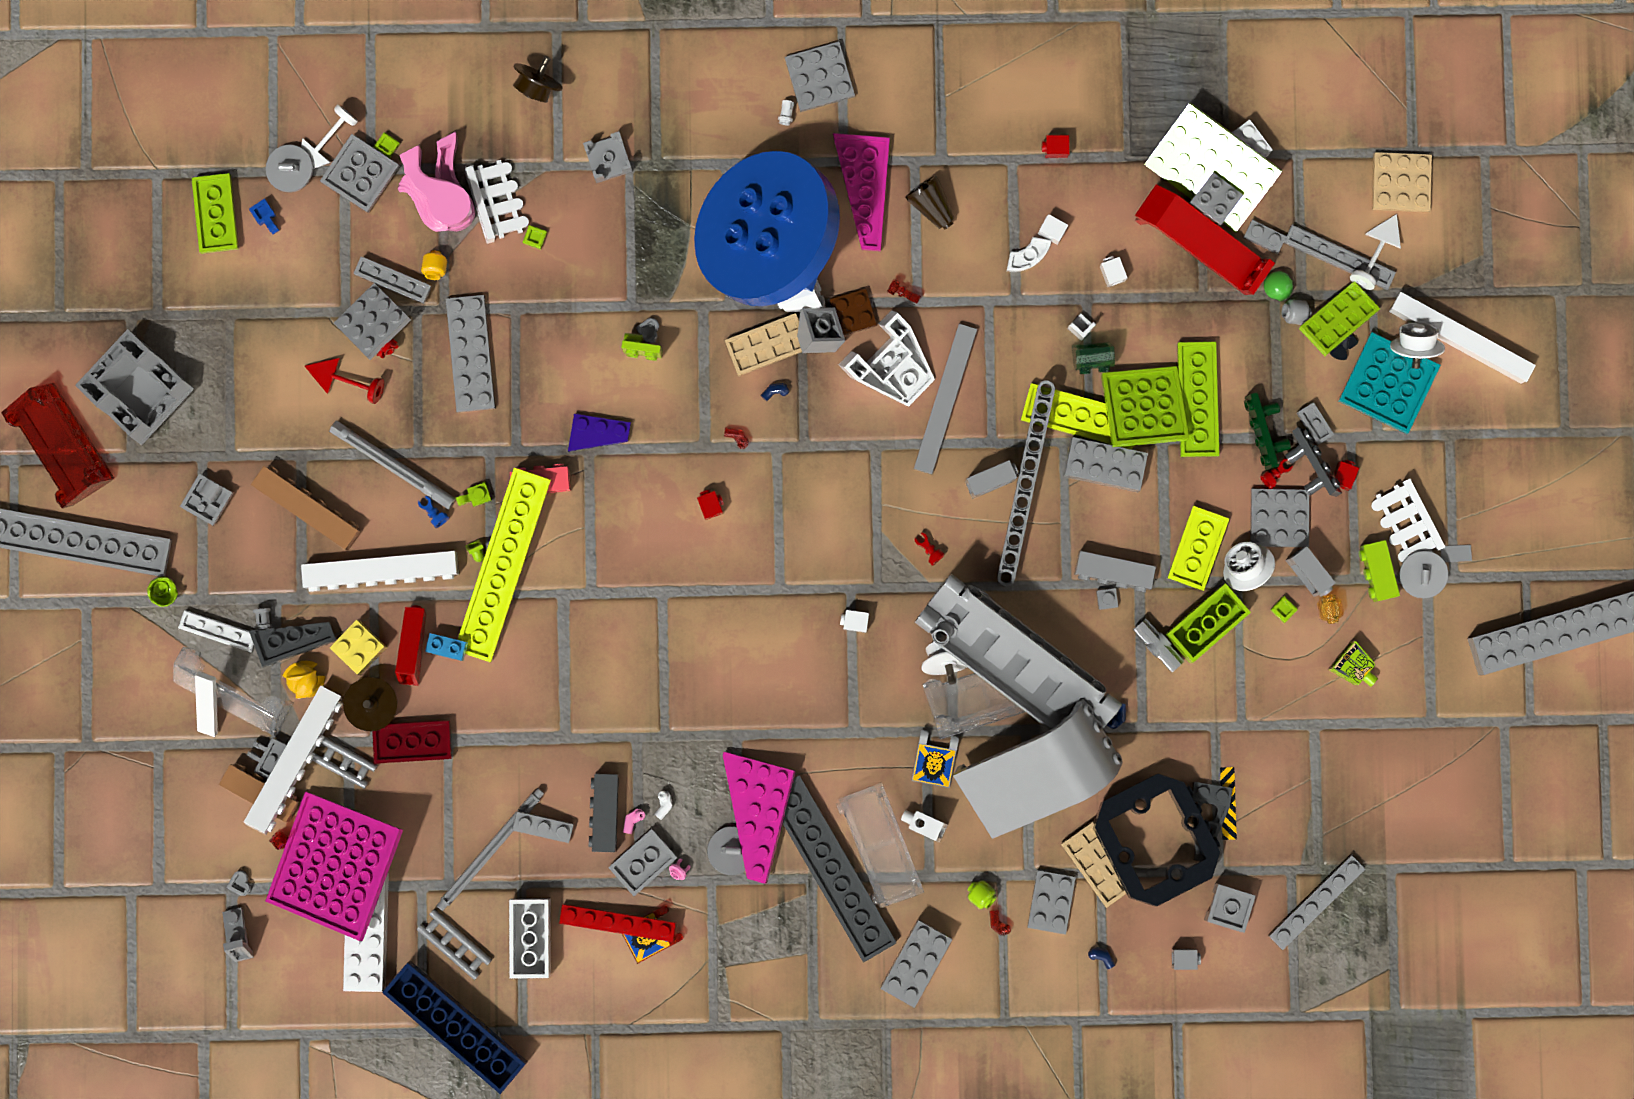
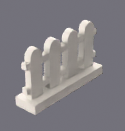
M501 160L496 161L497 165L486 168L479 165L477 166L478 170L475 171L473 166L465 168L467 182L487 244L494 242L495 236H499V239L504 238V234L517 231L518 234L523 233L522 229L526 228L529 223L527 217H518L517 211L522 209L523 201L519 198H512L511 193L517 190L518 185L513 180L507 181L506 175L511 173L512 166L507 162L502 163ZM501 177L502 183L488 186L487 180ZM482 182L484 188H480L478 183ZM502 195L507 196L508 201L494 204L492 199ZM484 200H488L489 206L485 207ZM512 212L513 219L499 221L498 216ZM489 218H493L495 224H491Z
M1411 479L1403 481L1404 486L1400 488L1398 485L1394 486L1395 490L1384 496H1381V494L1376 495L1377 499L1371 504L1374 511L1383 509L1386 515L1380 521L1383 528L1392 527L1395 532L1389 537V542L1392 545L1401 544L1403 551L1398 554V559L1401 562L1417 551L1433 552L1432 549L1435 547L1438 551L1445 548ZM1408 496L1410 497L1411 501L1413 502V503H1411V504H1409V505H1408V503H1407V501H1406V499H1405V498L1408 497ZM1401 501L1403 508L1390 514L1387 507ZM1417 513L1421 518V520L1418 522L1414 517V515ZM1410 518L1412 525L1399 531L1396 524ZM1426 530L1430 535V537L1427 539L1423 534V532ZM1419 535L1421 542L1408 548L1405 541Z

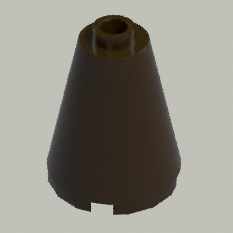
M936 175L921 183L918 188L913 189L905 196L907 201L938 229L943 227L945 230L954 224L952 222L954 215Z

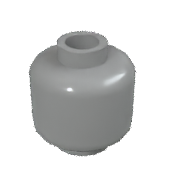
M1290 299L1282 306L1281 310L1282 317L1289 324L1303 325L1310 319L1312 314L1308 303L1303 300Z

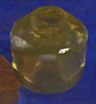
M1335 594L1322 596L1321 600L1317 602L1319 617L1321 620L1327 621L1328 624L1339 622V619L1344 615L1341 598L1336 597Z

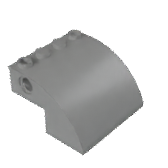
M128 329L75 385L97 408L109 415L131 438L141 445L194 390L168 363Z

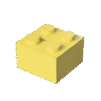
M356 620L330 647L357 675H361L387 648L359 620Z

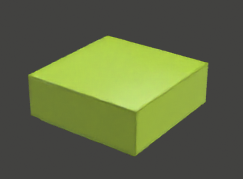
M384 132L373 148L390 159L400 143Z
M529 225L523 244L541 250L547 231Z
M1285 596L1270 609L1283 623L1298 610Z

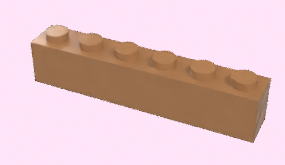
M262 467L251 483L253 487L345 550L351 548L361 533L357 529L359 525L350 519L348 522L343 520V514L335 509L332 511L327 509V503L319 498L317 500L311 498L310 495L312 493L303 487L301 490L295 487L296 482L287 476L285 479L279 476L280 471L274 467Z

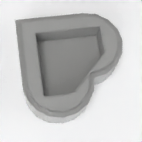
M649 318L636 327V330L643 336L642 338L646 343H654L657 340L656 332L659 329V323L656 319Z
M245 871L235 872L226 888L241 896L248 895L251 892L248 874Z

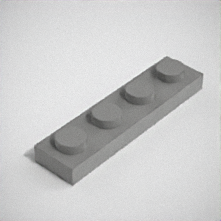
M360 257L353 273L358 277L425 304L432 288L431 285L364 257Z

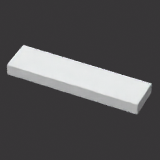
M184 610L179 629L248 652L253 651L254 644L249 631Z
M198 671L195 675L197 731L215 737L218 733L216 677Z

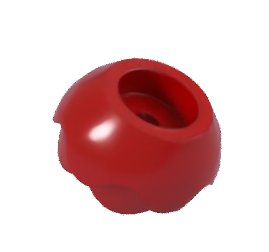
M391 339L381 348L377 356L384 358L385 355H391L394 349L398 348V342Z

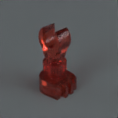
M893 279L887 292L893 296L895 293H898V296H904L917 304L921 296L907 290L905 286H899L901 282Z
M279 831V834L276 832L269 842L277 850L284 849L288 836Z

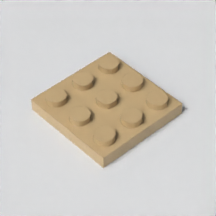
M1375 152L1373 154L1372 210L1430 212L1432 155Z

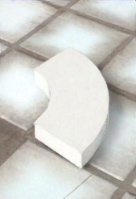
M1033 237L1025 249L1018 252H1010L1007 271H1024L1038 264L1046 255L1052 240Z

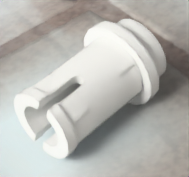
M789 100L782 101L781 114L778 116L779 124L789 126L790 122H793L791 117L794 102Z

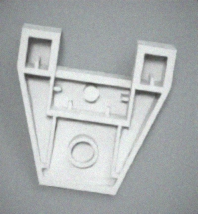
M891 310L878 323L890 336L888 341L867 362L857 353L851 351L838 365L852 379L909 407L935 379L911 326L897 312Z

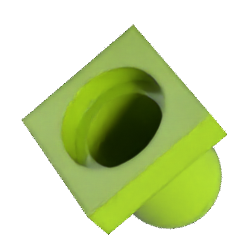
M479 539L465 545L466 550L476 562L484 560L485 556L482 551L484 547Z

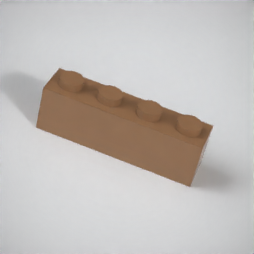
M240 763L236 765L230 764L219 785L254 804L266 783L263 781L264 777L255 772L253 774L247 772V767ZM293 794L291 798L287 797L284 803L286 807L281 815H277L278 819L290 822L300 804V801L297 800L298 796Z

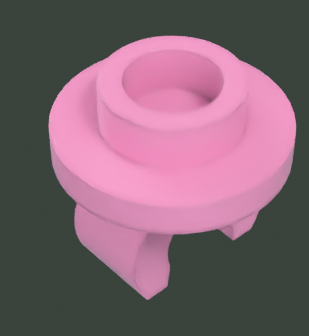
M679 859L669 867L670 875L676 880H684L686 873L690 869V865L685 869L680 867L682 859Z

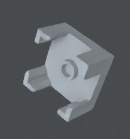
M619 131L610 134L611 138L593 143L592 140L583 143L596 183L632 172Z
M1215 883L1213 888L1214 897L1210 910L1206 912L1204 920L1245 933L1255 895Z

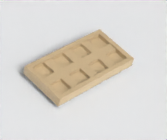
M796 313L725 340L738 377L802 353L797 337L799 320Z
M1091 822L1064 841L1061 846L1107 908L1124 896L1126 892L1093 830L1094 823Z

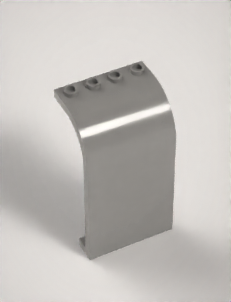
M1082 699L1077 701L1071 714L1053 729L968 767L965 764L958 766L953 777L993 839L1090 798L1116 777L1123 762L1121 755L1115 751L1110 737L1104 733L1101 722L1093 715L1091 706Z

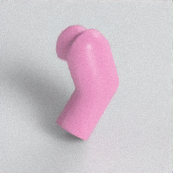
M635 809L628 813L625 817L623 833L632 834L634 824L645 818V812L641 809Z

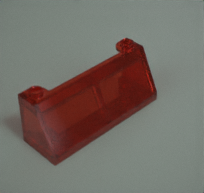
M55 383L29 388L1 412L8 425L21 429L59 489L55 493V499L62 509L74 506L115 479Z

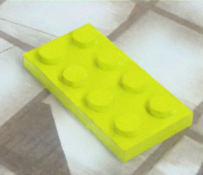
M1192 506L1167 578L1204 591L1229 518Z

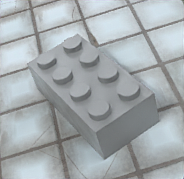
M1073 437L1070 441L1063 477L1138 493L1141 490L1148 453L1112 447V445Z
M917 919L883 980L880 989L915 1008L948 949L952 938Z

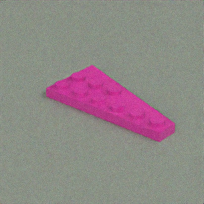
M833 133L861 250L881 252L890 138Z

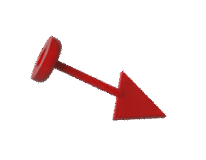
M340 358L304 366L327 394L333 379L368 390L367 400L372 404H376L383 393L384 380L382 378H374L369 386L336 375L335 372Z

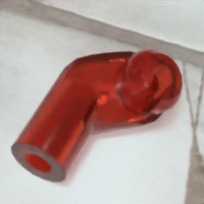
M725 427L724 437L734 438L738 448L745 449L749 445V439L743 430Z
M990 910L991 928L1001 936L1009 934L1011 927L1000 921L999 910Z

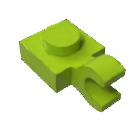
M485 482L467 488L469 494L456 497L459 506L472 502L473 507L492 501Z

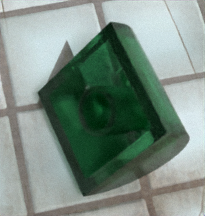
M1110 342L1071 346L1075 371L1079 370V374H1090L1091 369H1098V372H1109L1110 367L1115 365L1114 346Z

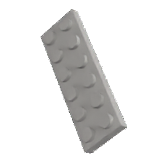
M485 296L446 299L456 412L495 409Z

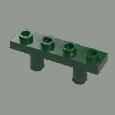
M1258 392L1244 397V406L1246 411H1249L1251 418L1250 426L1256 436L1255 444L1261 453V464L1265 466V470H1270L1279 466L1276 453L1290 450L1291 445L1288 439L1272 442L1265 417L1279 413V404L1275 402L1261 406Z

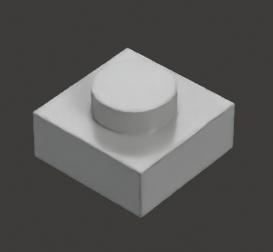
M1116 588L1096 591L1099 610L1118 608Z

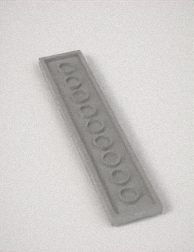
M0 509V548L160 577L166 574L172 543L171 539Z

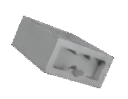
M1009 460L967 478L965 483L972 499L1014 482L1019 473L1014 463L1011 464Z
M1307 546L1299 549L1285 560L1314 597L1318 595L1320 597L1325 596L1333 590L1332 586L1336 582Z

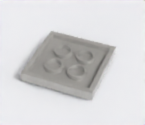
M839 42L785 57L800 112L855 97Z
M351 134L320 182L369 213L400 165Z
M374 283L334 324L371 360L411 319Z
M1251 489L1250 542L1263 547H1309V494L1306 490Z

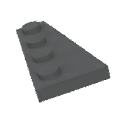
M329 622L249 631L262 668L336 641Z

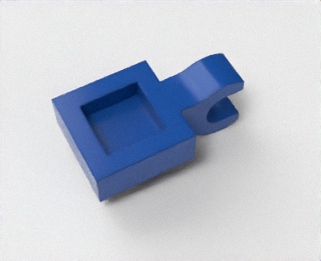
M265 198L249 208L260 226L265 223L272 234L279 231L272 220L276 215Z

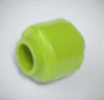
M984 880L977 883L974 881L967 889L969 891L968 900L979 909H988L997 898L995 896V889Z

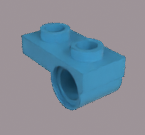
M430 633L425 652L463 661L468 642Z

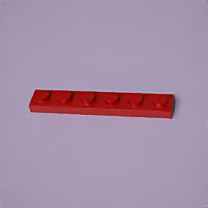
M562 904L559 924L674 942L677 922Z

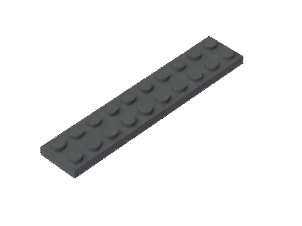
M800 775L795 777L783 825L864 963L897 942Z

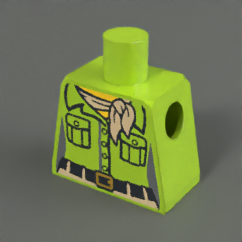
M1352 641L1329 668L1331 672L1353 685H1359L1363 680L1371 687L1378 680L1370 672L1375 663L1356 641Z

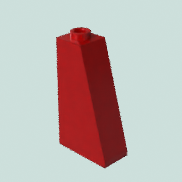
M418 605L405 607L395 669L398 682L403 685L419 686L426 612L424 608Z

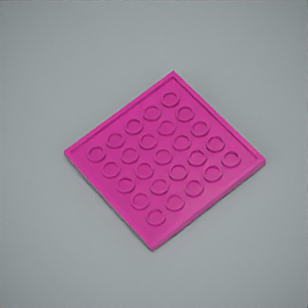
M305 792L265 901L353 939L363 941L403 830L310 792Z

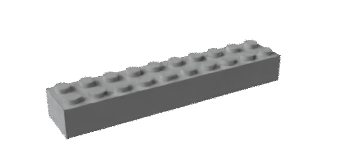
M1634 591L1468 638L1478 675H1486L1634 632Z

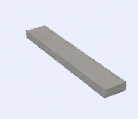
M1291 225L1284 241L1285 244L1350 274L1355 270L1365 271L1371 261L1294 225ZM1374 263L1369 274L1375 278L1377 286L1388 290L1396 272L1378 263Z

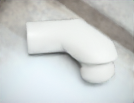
M660 791L658 794L661 807L656 811L655 815L660 820L665 817L673 806L671 795L667 791Z

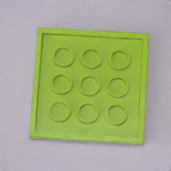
M1177 366L1102 373L1101 379L1112 447L1188 441L1189 434Z

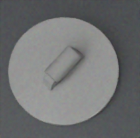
M295 145L278 147L270 154L266 163V175L269 182L283 192L301 190L309 183L313 174V163L309 154Z
M1417 551L1403 561L1400 567L1399 578L1403 588L1410 595L1417 598H1430L1440 593L1445 587L1448 580V568L1444 560L1436 553Z
M737 827L720 829L711 837L708 843L707 856L709 862L715 870L725 875H737L745 871Z

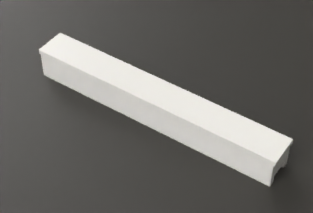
M1402 292L1397 295L1393 306L1389 310L1390 313L1408 323H1425L1435 326L1439 330L1438 339L1520 384L1528 381L1536 366Z

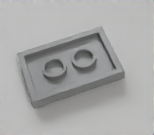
M651 829L608 868L628 891L635 896L678 857L657 833Z
M1037 870L1027 928L1066 935L1076 877Z

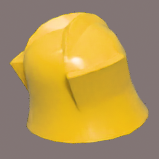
M307 660L293 663L283 673L282 676L286 678L287 687L296 694V698L314 697L319 687L324 685L325 676H316L317 671L313 670L317 663Z

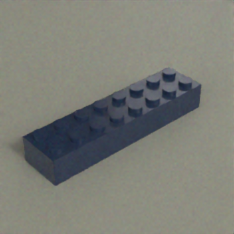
M412 961L407 962L382 992L499 1094L505 1090L528 1062Z

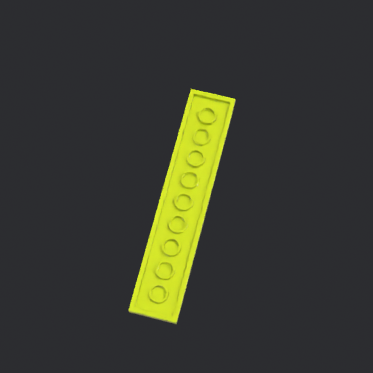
M518 468L513 469L457 639L468 642L465 653L467 655L492 662L551 479Z

